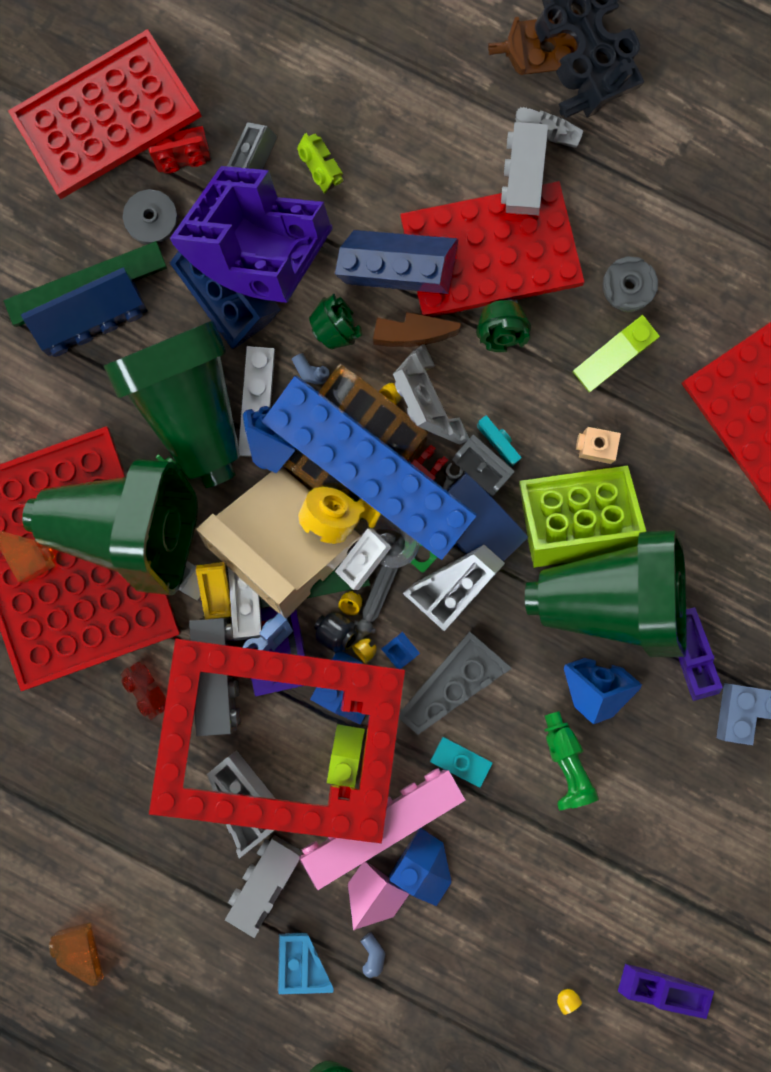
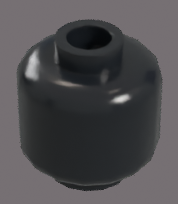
M330 612L326 616L321 615L314 626V629L317 630V642L334 653L349 650L357 637L354 622L338 612Z

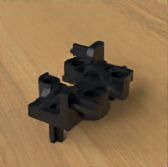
M542 0L544 10L535 22V31L540 42L542 43L544 40L561 33H568L574 37L577 43V50L560 59L561 66L556 71L561 83L566 88L572 90L579 89L578 95L558 104L560 107L559 113L561 116L564 115L565 118L581 111L584 112L587 118L593 116L607 102L624 94L631 93V91L640 88L644 83L633 60L640 50V43L634 30L632 31L629 28L614 34L608 32L602 23L604 15H608L618 9L619 0ZM578 3L581 5L583 14L574 13L571 9V4ZM596 52H603L608 58V63H600L596 59Z

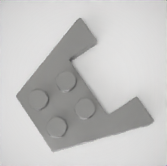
M422 344L414 349L393 373L396 380V390L404 397L408 406V415L418 427L461 445L470 438L460 418L448 419L426 371L435 365L425 344Z

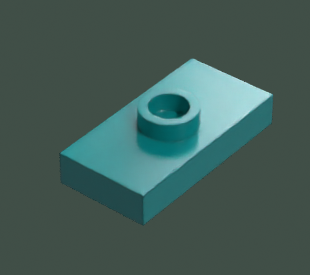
M487 415L478 421L477 428L509 467H513L520 461L522 457L510 444L512 439L504 429L498 430Z
M443 736L430 760L431 763L449 770L450 773L479 788L492 765V762Z

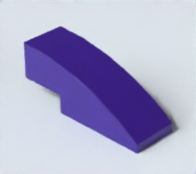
M694 607L686 610V657L678 658L693 701L720 694L723 687L713 663L715 658Z
M629 964L624 966L618 992L629 1000L652 1004L661 1010L707 1019L714 991L709 988Z

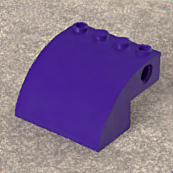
M221 166L170 239L177 250L194 267L220 285L253 298L287 303L333 227L330 225L324 202L277 197L269 170Z

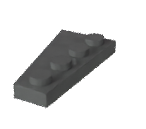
M468 632L399 712V719L418 735L512 668L476 636Z

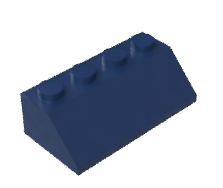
M353 230L339 249L335 275L345 284L449 294L458 239Z
M179 251L170 261V265L211 321H214L216 328L232 349L237 348L265 328L281 311L275 301L253 298L220 285L194 267Z
M123 267L21 314L41 350L48 356L57 357L66 353L68 348L75 344L83 345L93 340L92 336L101 332L106 334L116 330L118 324L140 319L143 316L142 313L148 310L135 282Z

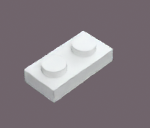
M367 529L335 572L353 590H359L391 549V546L373 529Z

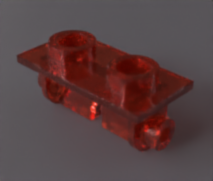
M137 662L130 667L131 673L128 668L124 669L121 673L123 677L121 683L129 694L133 693L138 700L136 705L140 713L144 717L148 716L150 720H153L158 715L156 710L160 714L164 712L166 697L159 686L150 691L148 690L147 686L155 680L145 664L141 665L140 662Z

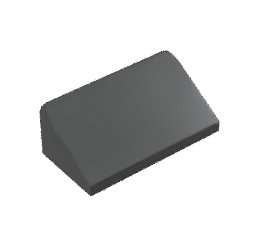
M247 122L227 166L263 170L277 135L268 126Z

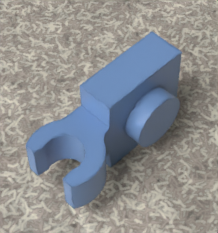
M278 613L273 619L268 620L259 632L261 637L247 640L243 648H258V650L264 651L272 649L274 651L293 630L287 619Z

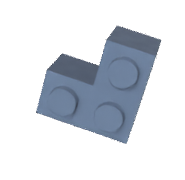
M724 683L716 738L728 742L753 745L757 717L771 719V690Z

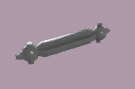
M401 537L396 543L390 545L389 556L383 561L363 608V619L359 622L356 620L354 622L358 632V640L363 639L370 633H375L376 629L373 628L372 622L378 618L399 568L398 559L401 557L406 558L408 552H405L403 546L404 539Z

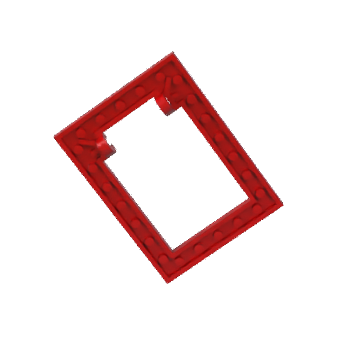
M175 639L149 814L382 844L405 670ZM200 673H215L343 691L341 711L369 715L359 789L343 785H330L328 806L184 787Z

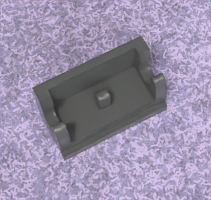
M474 434L452 459L459 468L462 467V470L475 480L491 497L515 472Z

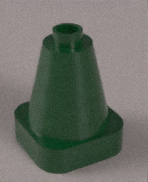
M213 320L104 365L117 397L121 398L126 395L129 397L187 477L192 479L200 476L205 488L213 487L236 476L231 463L240 458L221 355L226 353V349Z
M136 459L131 464L127 477L43 489L36 498H30L26 502L22 521L25 530L32 532L37 543L119 572L138 592L174 595L178 591L184 576L197 522L198 502L194 489L174 462Z
M677 531L640 532L637 546L542 570L538 582L526 583L525 608L527 615H540V620L544 627L642 646L649 657H686V569L684 549Z

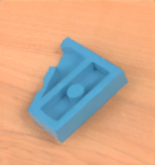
M307 933L279 934V994L333 993V986Z

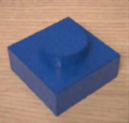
M403 632L381 648L397 669H401L420 654Z

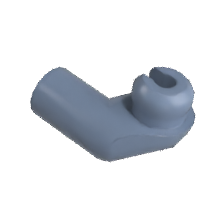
M303 353L291 359L303 381L318 385L327 382L330 376L327 367L310 366Z
M370 932L360 940L369 953L368 960L363 966V973L368 978L377 977L381 974L385 959V951Z

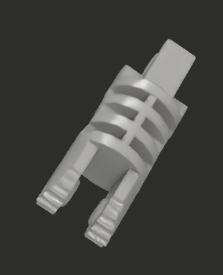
M520 107L516 111V122L548 124L547 140L556 144L577 148L583 134V130L542 110L538 112L530 108L527 109V107Z

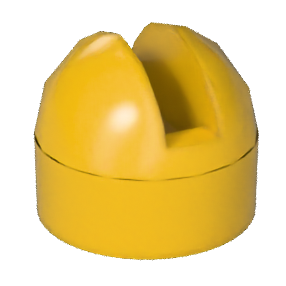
M395 383L384 385L378 392L381 402L388 407H394L402 398L396 390Z
M347 591L342 595L338 606L343 613L356 615L362 606V598L360 594L357 595L353 591Z
M367 638L359 640L352 646L355 654L364 663H368L377 651L376 645L370 647L369 643L372 640Z
M565 989L559 993L557 1004L563 1015H566L580 1007L582 1001L573 990Z

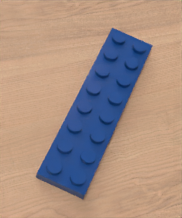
M298 376L293 377L262 420L266 426L441 560L477 516L475 512Z

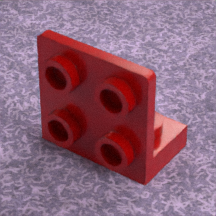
M203 126L175 132L149 148L150 156L159 173H174L181 167L189 165L191 167H199L204 165L206 161H211Z

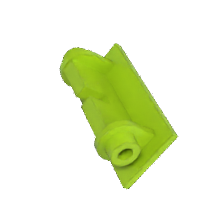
M305 133L297 150L301 160L306 163L311 171L314 182L320 186L325 194L332 183L337 186L343 182V172L338 167L334 158L328 161L324 160L331 153L323 139L316 134L308 136Z

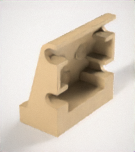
M281 467L277 473L271 471L217 516L212 513L196 530L208 550L224 562L230 570L277 613H280L287 619L311 594V587L319 579L324 581L346 558L347 551L356 541L358 542L362 536L353 529L344 542L332 544L320 541L322 537L316 535L311 530L309 533L305 532L299 523L298 514L310 490L286 469Z

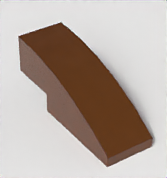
M408 312L406 313L404 323L377 317L373 345L386 347L428 345L458 335L461 323Z

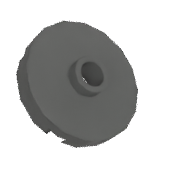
M148 189L139 191L129 198L124 206L123 221L125 228L133 239L142 244H150L155 241L158 243L163 240L166 241L172 236L177 228L178 214L169 196L161 191ZM149 212H153L154 217L152 219H146V214Z
M627 256L616 260L608 268L603 278L602 289L605 298L613 307L625 312H635L645 308L653 300L658 290V278L655 269L644 262L643 259ZM625 282H631L634 288L627 289Z

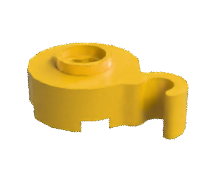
M318 487L308 492L298 517L299 523L305 532L309 533L311 530L316 535L322 537L320 541L336 544L346 540L361 518L367 520L370 528H374L381 513L363 499L355 502L344 492L335 488Z

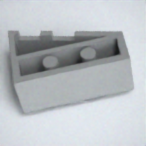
M515 122L514 132L508 131L507 149H512L511 159H505L504 176H509L508 187H502L501 204H506V213L539 215L548 124Z
M482 545L413 583L403 594L445 631L505 563L489 548Z
M237 750L207 774L213 791L275 799ZM226 825L229 833L233 836L239 859L274 831Z
M276 835L273 836L271 841L265 839L257 852L261 856L256 866L250 864L242 878L247 881L242 890L236 888L228 904L232 905V908L225 921L255 938L261 924L272 909L275 900L284 888L300 860L299 856L303 852Z

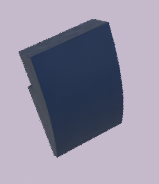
M467 473L447 490V492L477 514L455 543L466 554L485 545L504 561L528 538L514 520Z

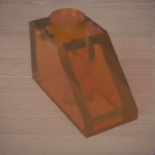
M0 531V550L18 582L26 583L55 567L52 561L54 554L49 547L37 543L36 540Z
M90 922L59 930L51 937L49 950L52 958H56L57 966L90 986H96L104 977Z

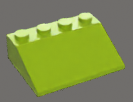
M628 466L519 481L528 543L534 568L576 562L637 546L639 533L646 532Z

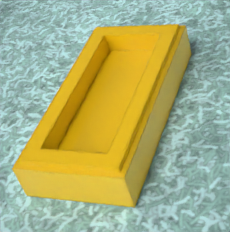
M225 563L196 565V575L205 620L231 617L230 590Z

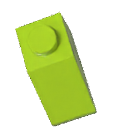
M337 724L327 783L355 788L364 728Z

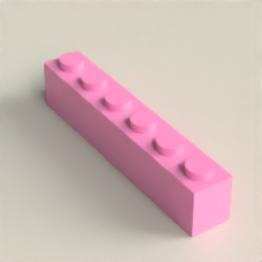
M437 768L424 776L426 780L416 786L414 782L401 789L402 795L392 800L391 797H388L382 844L328 837L321 844L315 841L302 849L304 854L299 856V859L317 890L323 888L464 802L465 798L449 770L440 771Z

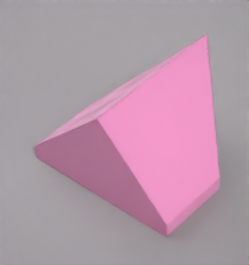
M367 861L359 866L348 882L353 930L394 917L409 896V893L389 881V877Z

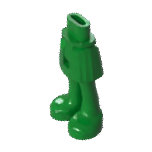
M560 711L545 715L548 728L544 729V731L549 732L546 736L550 755L552 761L557 762L562 769L568 785L567 794L557 802L559 811L599 801L597 790L593 787L580 762L578 755L584 751L576 735L570 729L567 722L563 723Z

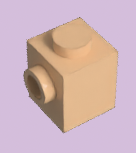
M587 427L583 434L579 433L577 438L576 450H580L579 458L612 464L616 461L621 433Z

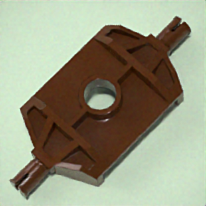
M515 17L508 40L488 43V54L505 53V56L509 57L515 71L520 75L557 71L561 66L560 59L577 50V43L572 35L561 33L544 40V42L552 43L555 48L551 52H544L540 48L541 42L535 31L537 19L519 21V17Z

